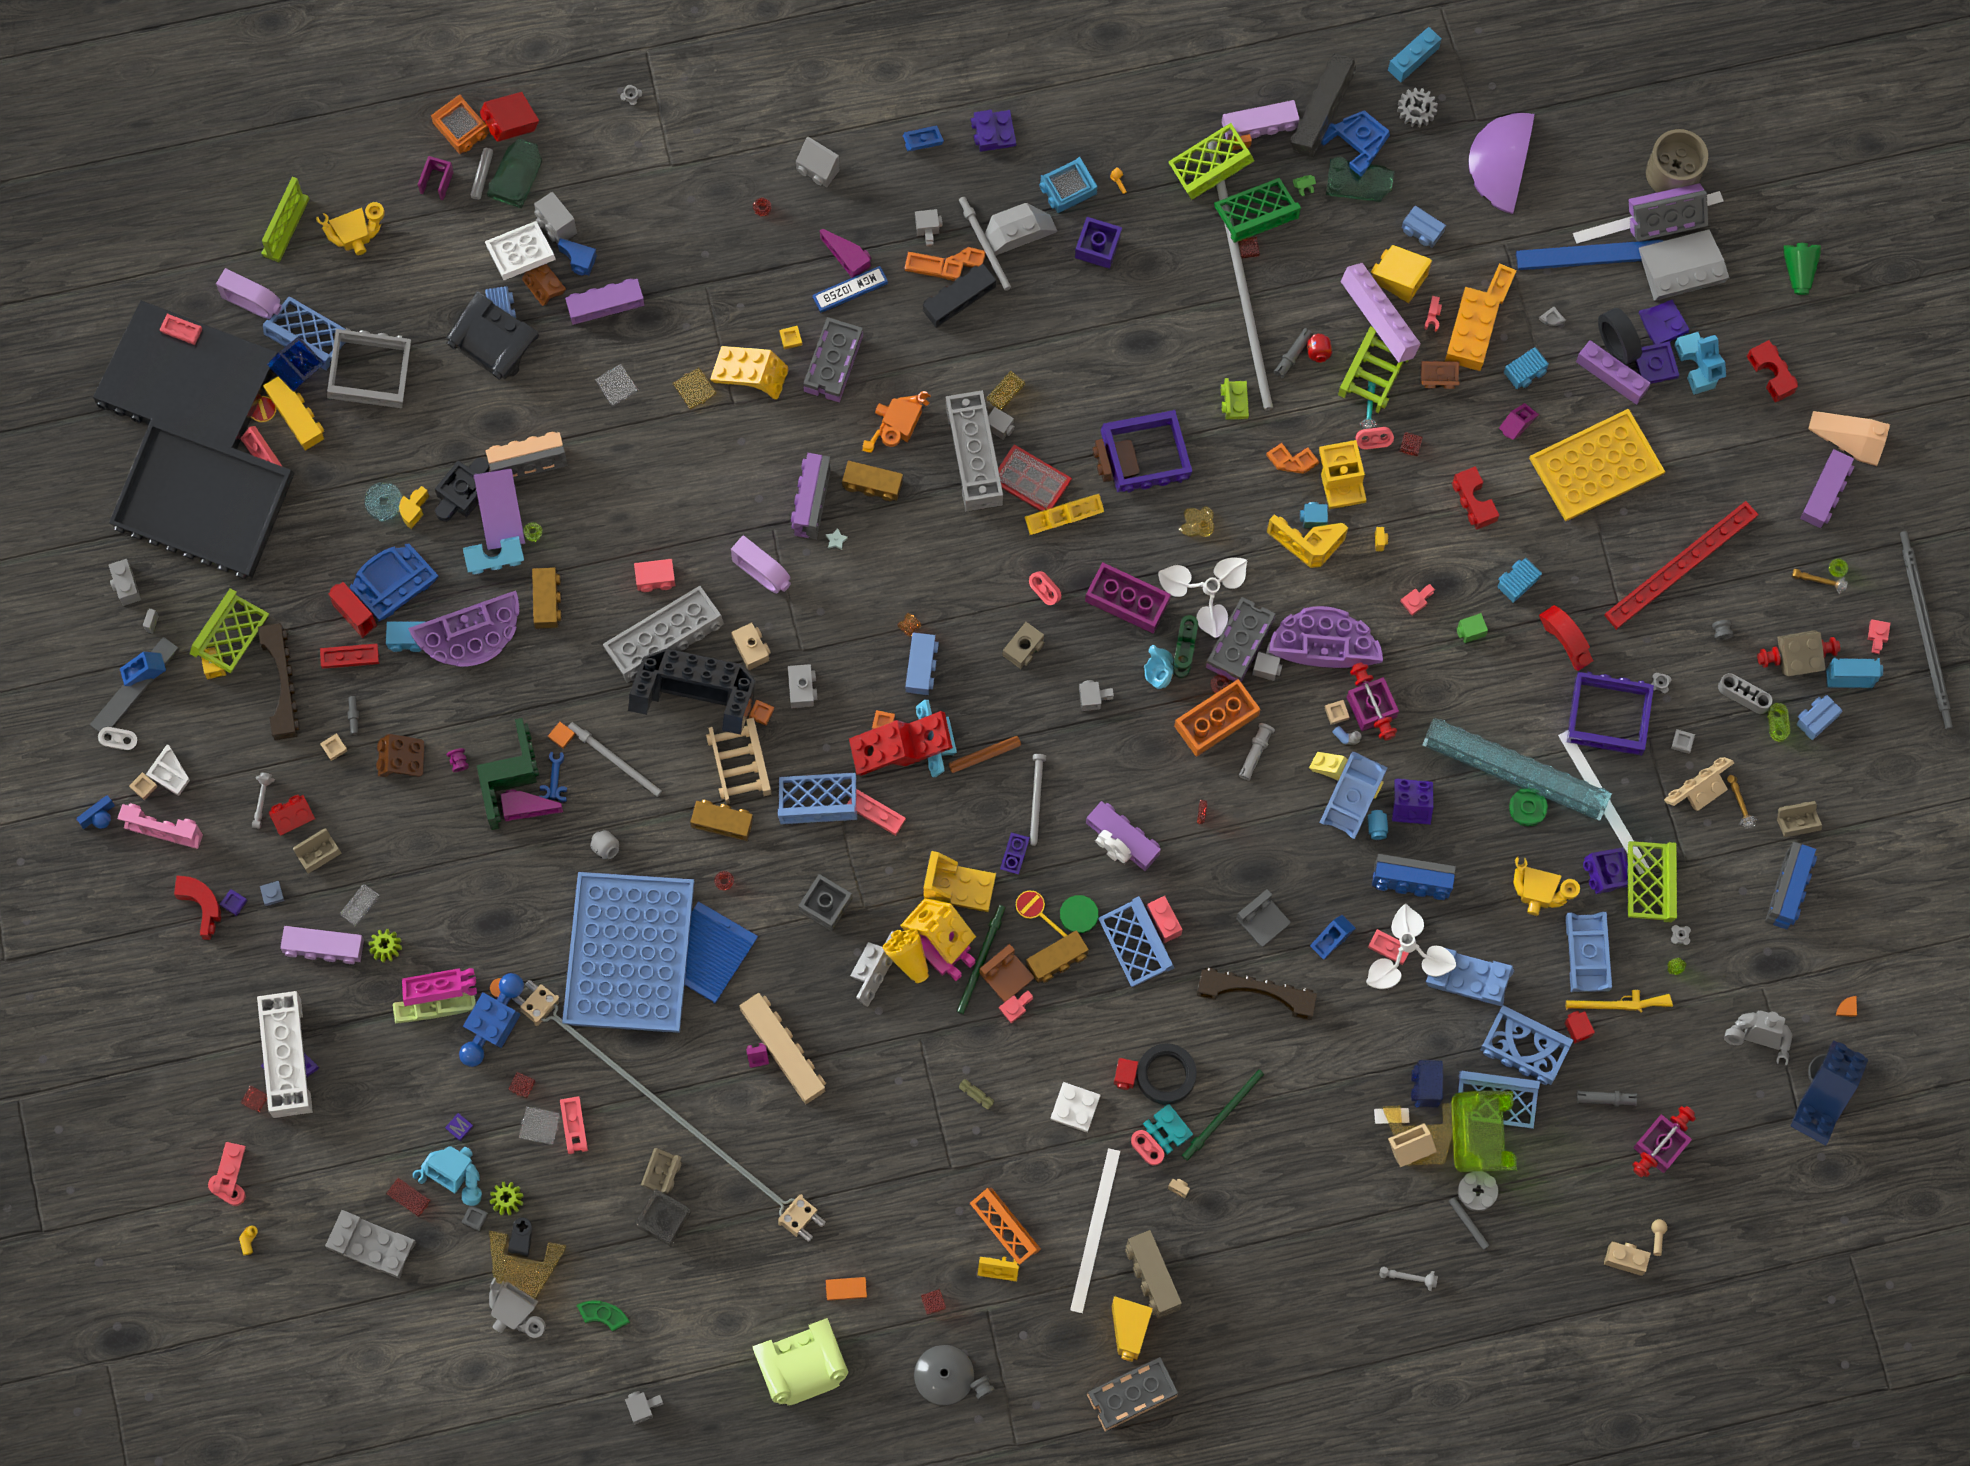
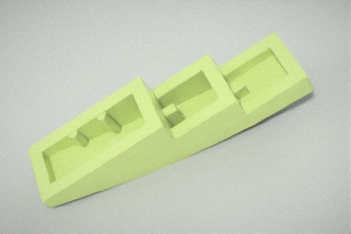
M463 993V996L409 1006H404V1002L393 1003L395 1024L472 1011L476 1004L475 996Z

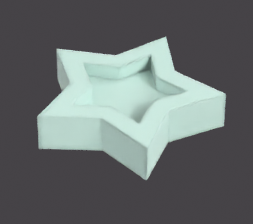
M838 528L833 534H826L830 541L828 549L837 547L842 550V543L848 537L841 535Z

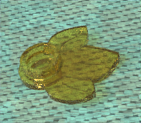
M1205 506L1200 511L1195 508H1188L1184 511L1187 522L1179 528L1183 534L1190 537L1198 534L1207 537L1213 533L1214 523L1212 520L1214 514L1209 507Z

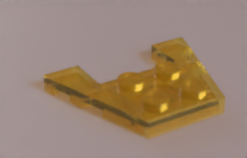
M1443 1103V1124L1426 1125L1437 1152L1416 1160L1409 1165L1445 1163L1460 1103ZM1401 1106L1383 1107V1112L1393 1136L1419 1126H1402Z
M490 1231L493 1278H496V1282L499 1284L502 1281L505 1283L508 1281L536 1300L565 1252L566 1245L548 1242L544 1262L504 1255L508 1234Z

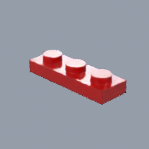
M378 644L320 648L321 668L379 664Z

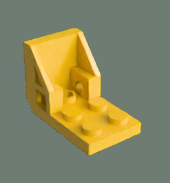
M1275 514L1269 520L1267 529L1269 535L1310 568L1321 567L1345 541L1348 527L1343 523L1313 527L1303 538L1297 529L1289 527L1285 519L1282 517L1278 518Z
M931 851L924 884V898L949 903L953 906L989 912L996 873L959 867L957 861L939 852Z

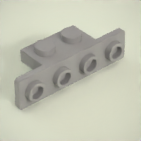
M891 931V933H890V935H889V937H888V939H887V941H886L885 943H887V942L892 938V937H891V934H892L894 931ZM869 942L850 975L853 979L864 983L856 998L867 1007L873 1000L877 989L893 962L881 946Z

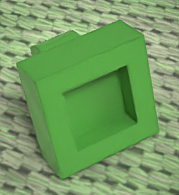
M1307 175L1293 179L1294 187L1299 189V194L1305 196L1304 189L1306 187L1309 188L1310 193H1314L1312 185L1316 184L1314 176Z

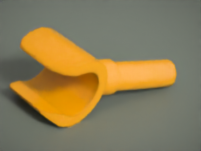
M1115 168L1110 178L1118 184L1121 192L1125 194L1127 191L1119 179L1123 176V173L1119 168Z
M879 429L871 441L864 440L862 451L873 452L875 442L880 435Z

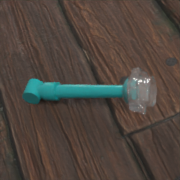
M1368 381L1367 391L1375 394L1374 388L1376 384ZM1371 400L1367 402V418L1359 423L1362 429L1378 427V424L1371 419L1373 401Z

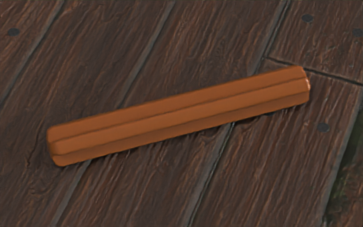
M1014 736L950 762L949 769L952 773H955L1021 746V741L1018 736Z

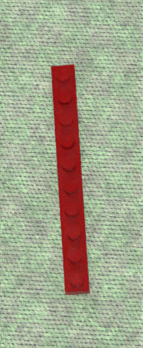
M1745 501L1607 611L1604 616L1617 630L1757 518L1759 514Z

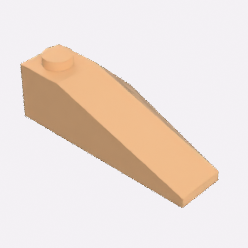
M1813 411L1808 429L1824 440L1834 443L1840 450H1845L1853 455L1854 459L1877 466L1887 439L1890 424L1872 419Z

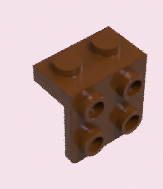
M1103 439L1095 440V447H1092L1094 458L1098 459L1099 476L1102 475L1103 482L1113 481L1114 478ZM1132 441L1115 442L1124 478L1138 475L1139 467Z
M388 734L379 739L377 745L379 759L376 764L378 776L386 777L392 773L415 777L423 775L424 741L422 739Z

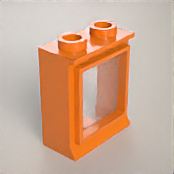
M458 95L431 115L433 124L459 154L469 151L476 142L484 140L489 134L487 124L481 120L461 95Z

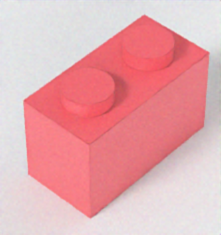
M672 559L634 563L638 591L650 592L658 588L668 590L675 586Z
M1165 896L1147 904L1146 910L1163 943L1181 936L1183 929Z

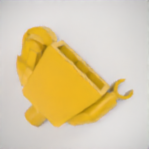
M372 202L368 204L365 209L366 216L369 219L368 225L366 224L362 208L331 220L323 213L325 221L320 222L318 217H316V220L319 224L323 225L322 229L330 242L338 247H344L346 251L354 249L356 255H362L366 252L364 244L369 243L370 239L374 238L381 227L379 223L383 219L385 211L380 203Z
M1518 857L1515 859L1517 868L1515 869L1513 883L1517 894L1521 896V901L1529 904L1528 914L1538 916L1540 907H1561L1567 903V899H1574L1579 894L1580 885L1573 879L1563 881L1560 891L1555 893L1561 875L1527 867L1526 858L1522 865L1518 864Z

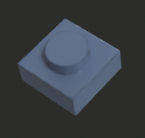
M279 881L260 886L265 906L284 901Z

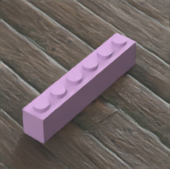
M1360 263L1347 267L1341 283L1398 363L1413 359L1421 344L1364 264Z

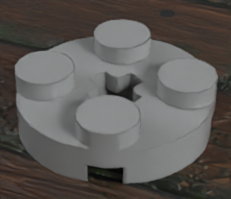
M1473 1171L1466 1174L1458 1186V1196L1469 1210L1484 1211L1496 1201L1498 1186L1494 1177L1482 1171ZM1477 1186L1483 1190V1193H1480L1479 1196H1476V1192H1473V1189H1476Z

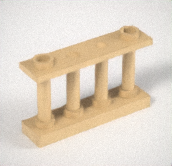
M754 718L746 719L747 726H744L741 735L729 732L714 735L712 727L709 728L710 734L706 735L708 745L713 746L722 788H719L721 800L725 799L726 805L730 804L729 796L753 790L763 791L764 796L771 795ZM742 736L750 737L751 743L748 746L718 753L716 742ZM745 754L754 755L755 761L750 765L722 770L720 760ZM749 772L759 774L760 779L756 780L757 782L726 788L724 778Z

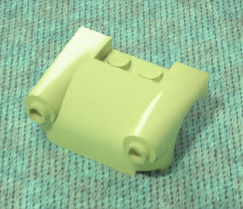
M828 1318L810 1324L809 1330L772 1343V1340L753 1346L755 1356L774 1402L787 1404L788 1406L840 1386L839 1383L846 1378L848 1369Z

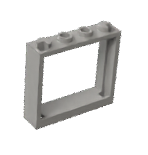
M348 328L346 330L336 329L327 398L402 408L411 339L402 338V336L392 337L385 333H378V335L370 334V332L363 330L355 332ZM340 342L404 350L398 394L335 386Z

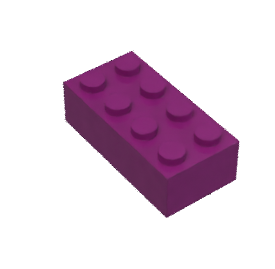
M1102 562L1086 593L1085 602L1154 634L1170 602L1171 594Z

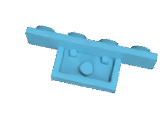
M924 700L916 706V714L919 719L932 715L929 700ZM946 717L953 748L928 758V767L932 777H937L944 772L942 756L957 753L949 717ZM933 731L928 734V740L930 741L934 737Z

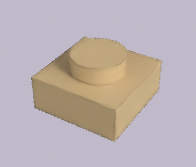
M1344 700L1325 705L1331 725L1349 720Z
M337 733L320 743L331 761L347 752Z
M142 772L129 787L145 800L158 786Z
M1172 1179L1168 1187L1170 1191L1184 1199L1190 1190L1187 1187L1188 1184L1180 1179H1177V1181Z

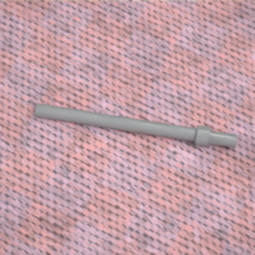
M961 197L959 202L964 210L965 218L970 221L1004 290H1009L1011 285L975 217L974 209L970 207L966 197Z
M574 722L570 723L568 728L577 734L582 742H587L657 797L662 793V790L594 739L590 732L586 729H581Z

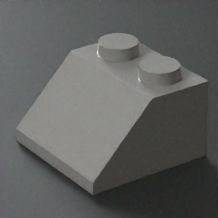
M807 137L796 160V169L803 176L811 177L816 184L828 187L839 172V155Z

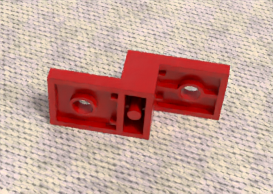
M942 711L911 723L896 720L849 739L856 773L860 776L890 764L905 767L953 748L946 715ZM933 731L934 737L929 741L928 734ZM873 746L874 752L869 756L868 749Z

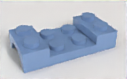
M1352 752L1319 823L1332 825L1345 831L1351 838L1355 839L1387 771V767Z
M1600 912L1594 915L1567 913L1566 931L1569 942L1571 992L1610 991L1612 980L1607 913Z
M1447 949L1455 959V969L1442 976L1433 977L1428 975L1426 983L1428 987L1503 1006L1505 990L1514 969L1511 965L1496 961L1492 963L1461 955L1455 950Z

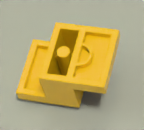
M1357 440L1319 447L1323 465L1321 477L1329 509L1366 503L1367 500L1363 487L1365 474Z

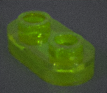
M1775 703L1768 710L1769 730L1772 739L1782 742L1790 735L1789 714L1784 704ZM1774 712H1779L1780 717L1775 716ZM1776 731H1782V735H1778Z

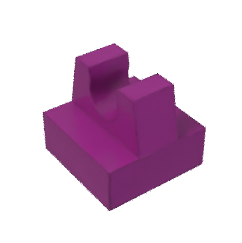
M759 1043V1047L752 1048V1045L747 1046L746 1050L750 1068L769 1064L766 1045Z

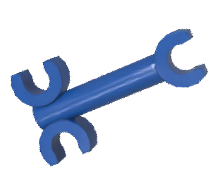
M550 752L549 758L552 763L550 788L546 785L540 786V790L546 791L547 794L539 797L566 802V797H560L559 795L561 792H567V788L564 786L558 788L560 764L564 761V755L561 752L560 758L554 759L553 752Z

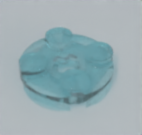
M377 483L367 490L365 507L373 518L383 522L398 515L402 495L395 485ZM380 498L389 499L386 505H380Z

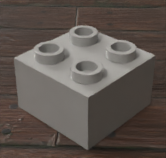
M550 192L534 204L536 221L541 228H545L548 231L547 235L552 242L556 241L558 244L560 238L569 240L577 234L573 216L553 192Z

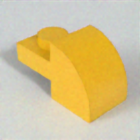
M422 486L418 490L413 491L410 500L403 496L400 501L399 509L402 519L410 529L423 516L420 507L429 498L427 489Z

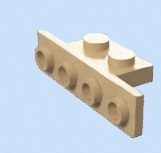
M1725 757L1717 759L1712 766L1701 770L1698 776L1687 780L1681 788L1671 791L1664 801L1675 806L1687 797L1693 809L1696 811L1700 810L1728 790L1720 773L1733 765V760Z

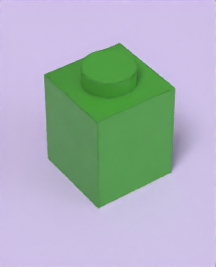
M1481 613L1460 620L1457 627L1458 636L1463 638L1464 643L1485 637L1488 632Z

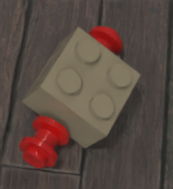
M1815 630L1778 636L1779 650L1777 647H1773L1772 651L1769 652L1761 649L1760 653L1757 654L1758 663L1762 664L1764 668L1773 662L1778 666L1781 660L1782 674L1786 676L1824 671V658L1826 654L1831 653L1833 656H1837L1840 651V643L1834 637H1831L1829 642H1824L1821 639V633Z

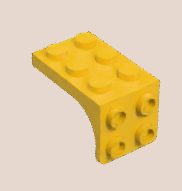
M722 346L710 380L714 383L751 386L764 391L772 399H778L788 373V366L771 350Z

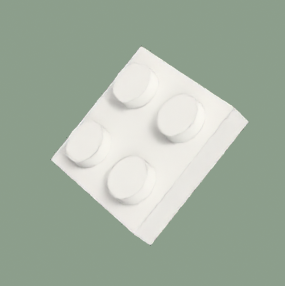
M1063 1082L1050 1120L1088 1133L1100 1094Z

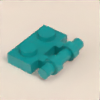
M1170 1104L1153 1116L1157 1121L1156 1124L1153 1125L1149 1119L1143 1123L1147 1129L1146 1132L1153 1136L1167 1155L1173 1151L1169 1145L1171 1142H1174L1179 1147L1193 1136V1133ZM1161 1128L1168 1135V1137L1165 1139L1158 1131Z

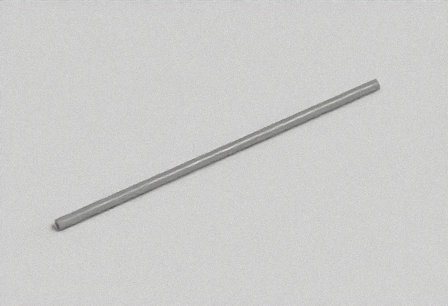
M1212 141L1208 143L1209 149L1216 150L1217 142ZM1210 153L1211 162L1214 157V154ZM1218 155L1216 163L1221 164L1220 156ZM1225 180L1216 185L1219 200L1228 198ZM1229 205L1221 206L1223 210L1231 212ZM1231 218L1230 222L1234 227L1233 218ZM1225 224L1264 410L1268 411L1273 409L1239 245L1238 242L1234 243L1232 241L1231 233Z

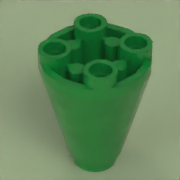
M1797 243V247L1785 245L1783 254L1794 294L1808 295L1809 290L1812 288L1821 256V245H1811L1810 247H1808V243Z

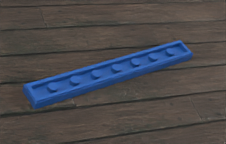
M1663 240L1516 251L1518 270L1642 261L1638 248L1663 242Z

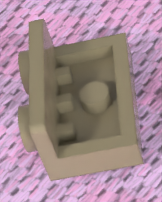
M1815 801L1784 806L1778 809L1777 821L1784 838L1822 830V824L1816 812L1817 804Z
M326 828L293 847L295 854L308 874L342 854Z
M654 1148L641 1186L660 1194H668L674 1187L675 1181L673 1179L675 1174L680 1170L681 1156L672 1155Z

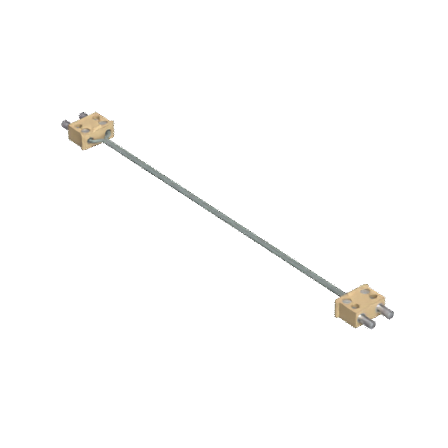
M528 980L525 985L533 991L526 1001L520 996L512 998V1000L520 1005L521 1012L530 1018L535 1026H539L542 1021L547 1022L550 1019L556 1021L781 1206L779 1210V1226H784L796 1237L800 1234L808 1242L811 1241L813 1236L804 1230L807 1224L813 1220L819 1226H824L825 1221L817 1215V1209L807 1202L802 1194L796 1199L791 1198L788 1201H783L571 1026L562 1024L563 1020L556 1015L558 1011L557 1005L559 1004L558 995L555 996L542 984L538 987L531 980ZM555 1008L553 1012L554 1016H550L547 1019H545L549 1015V1013ZM792 1201V1204L782 1214V1211L784 1209L783 1204H788Z

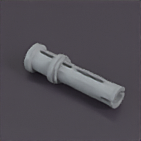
M1259 723L1256 737L1252 739V748L1239 773V777L1244 780L1250 781L1261 753L1268 747L1269 744L1267 742L1271 734L1275 732L1273 727L1264 723Z

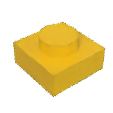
M798 326L779 330L784 350L802 346Z
M1376 527V551H1383L1385 545H1388V534L1384 533V527Z

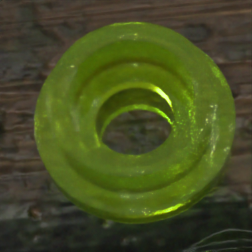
M535 522L528 523L523 530L525 538L529 541L540 539L542 536L541 526ZM531 529H536V532L533 534L529 531Z
M1834 559L1831 561L1829 572L1834 577L1846 575L1848 565L1844 560ZM1839 566L1841 571H1837L1835 567Z
M1680 957L1675 958L1667 964L1668 972L1678 975L1685 970L1684 968L1687 964Z

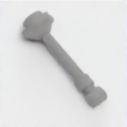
M260 773L259 776H256V780L262 786L252 828H261L260 820H262L263 815L262 809L266 786L275 781V779L271 778L272 774Z
M1382 1267L1379 1273L1381 1278L1389 1276V1278L1425 1282L1429 1291H1432V1287L1436 1288L1438 1276L1434 1275L1435 1271H1431L1426 1277H1421Z

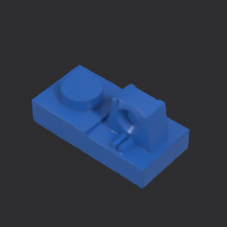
M937 126L908 131L903 134L907 151L939 146L944 142Z

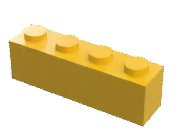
M281 374L263 385L267 395L305 451L324 440L322 434L324 432L323 427L319 422H314L312 419L315 417L309 407H304L302 403L305 401L300 393L296 394L293 388L295 386L290 378L286 379Z

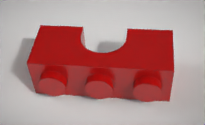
M1768 340L1750 349L1747 358L1756 372L1761 369H1769L1774 373L1775 378L1769 380L1766 389L1776 403L1794 394L1798 387V382L1788 371L1787 363L1781 360L1777 347Z
M1475 466L1455 474L1452 486L1461 497L1462 507L1466 508L1469 513V522L1478 530L1497 522L1499 513L1492 499L1481 502L1473 496V493L1480 490L1483 485L1482 478Z

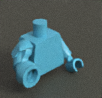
M448 1146L444 1150L431 1152L421 1165V1170L413 1172L415 1180L421 1175L418 1180L420 1184L425 1183L428 1176L453 1193H456L465 1181L467 1187L462 1191L463 1203L474 1206L481 1201L482 1192L477 1187V1180L480 1181V1176L476 1167L471 1164L472 1160L470 1157L472 1152L467 1147L458 1151L452 1146Z

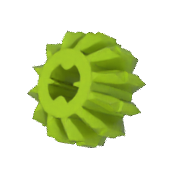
M386 929L384 934L381 930H378V937L374 934L371 936L374 941L369 942V946L372 947L369 951L371 954H374L375 960L381 957V961L385 962L388 957L391 962L393 961L392 955L399 956L396 950H402V946L399 945L401 939L396 938V932L390 934L389 929ZM387 942L388 948L384 949L383 943Z
M502 1182L503 1188L500 1189L496 1185L497 1193H490L494 1197L490 1200V1204H496L493 1210L498 1211L500 1209V1215H504L507 1210L508 1215L511 1216L512 1209L515 1212L519 1211L516 1205H523V1202L518 1199H522L524 1195L523 1193H518L520 1187L514 1188L513 1182H510L508 1187L505 1182ZM505 1195L512 1196V1198H509V1202L505 1203L503 1200Z

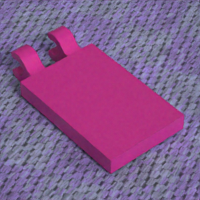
M953 931L949 934V941H952L954 938ZM920 935L926 960L942 976L947 972L957 981L962 973L954 965L960 959L969 968L976 963V960L968 954L971 949L967 946L952 964H948L927 936Z
M459 968L403 978L404 1006L463 996V993L470 996L476 995L477 988H469L470 986H475L476 977H468L474 975V969L469 968L461 971Z

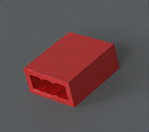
M522 92L486 101L480 111L482 120L485 121L491 135L494 136L497 142L534 132L539 123V119Z
M344 582L336 584L331 588L328 594L333 606L362 638L377 627L373 614Z

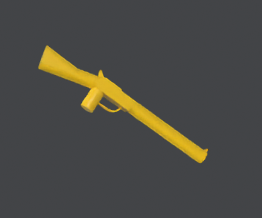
M1632 990V996H1624L1617 1002L1566 1001V1010L1568 1008L1624 1009L1642 1012V1008L1650 1006L1673 1007L1670 994L1640 1001V990ZM1630 997L1632 1001H1622V999Z

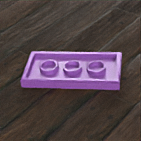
M512 468L474 475L487 549L501 548L500 540L519 536L520 543L524 544L525 539Z

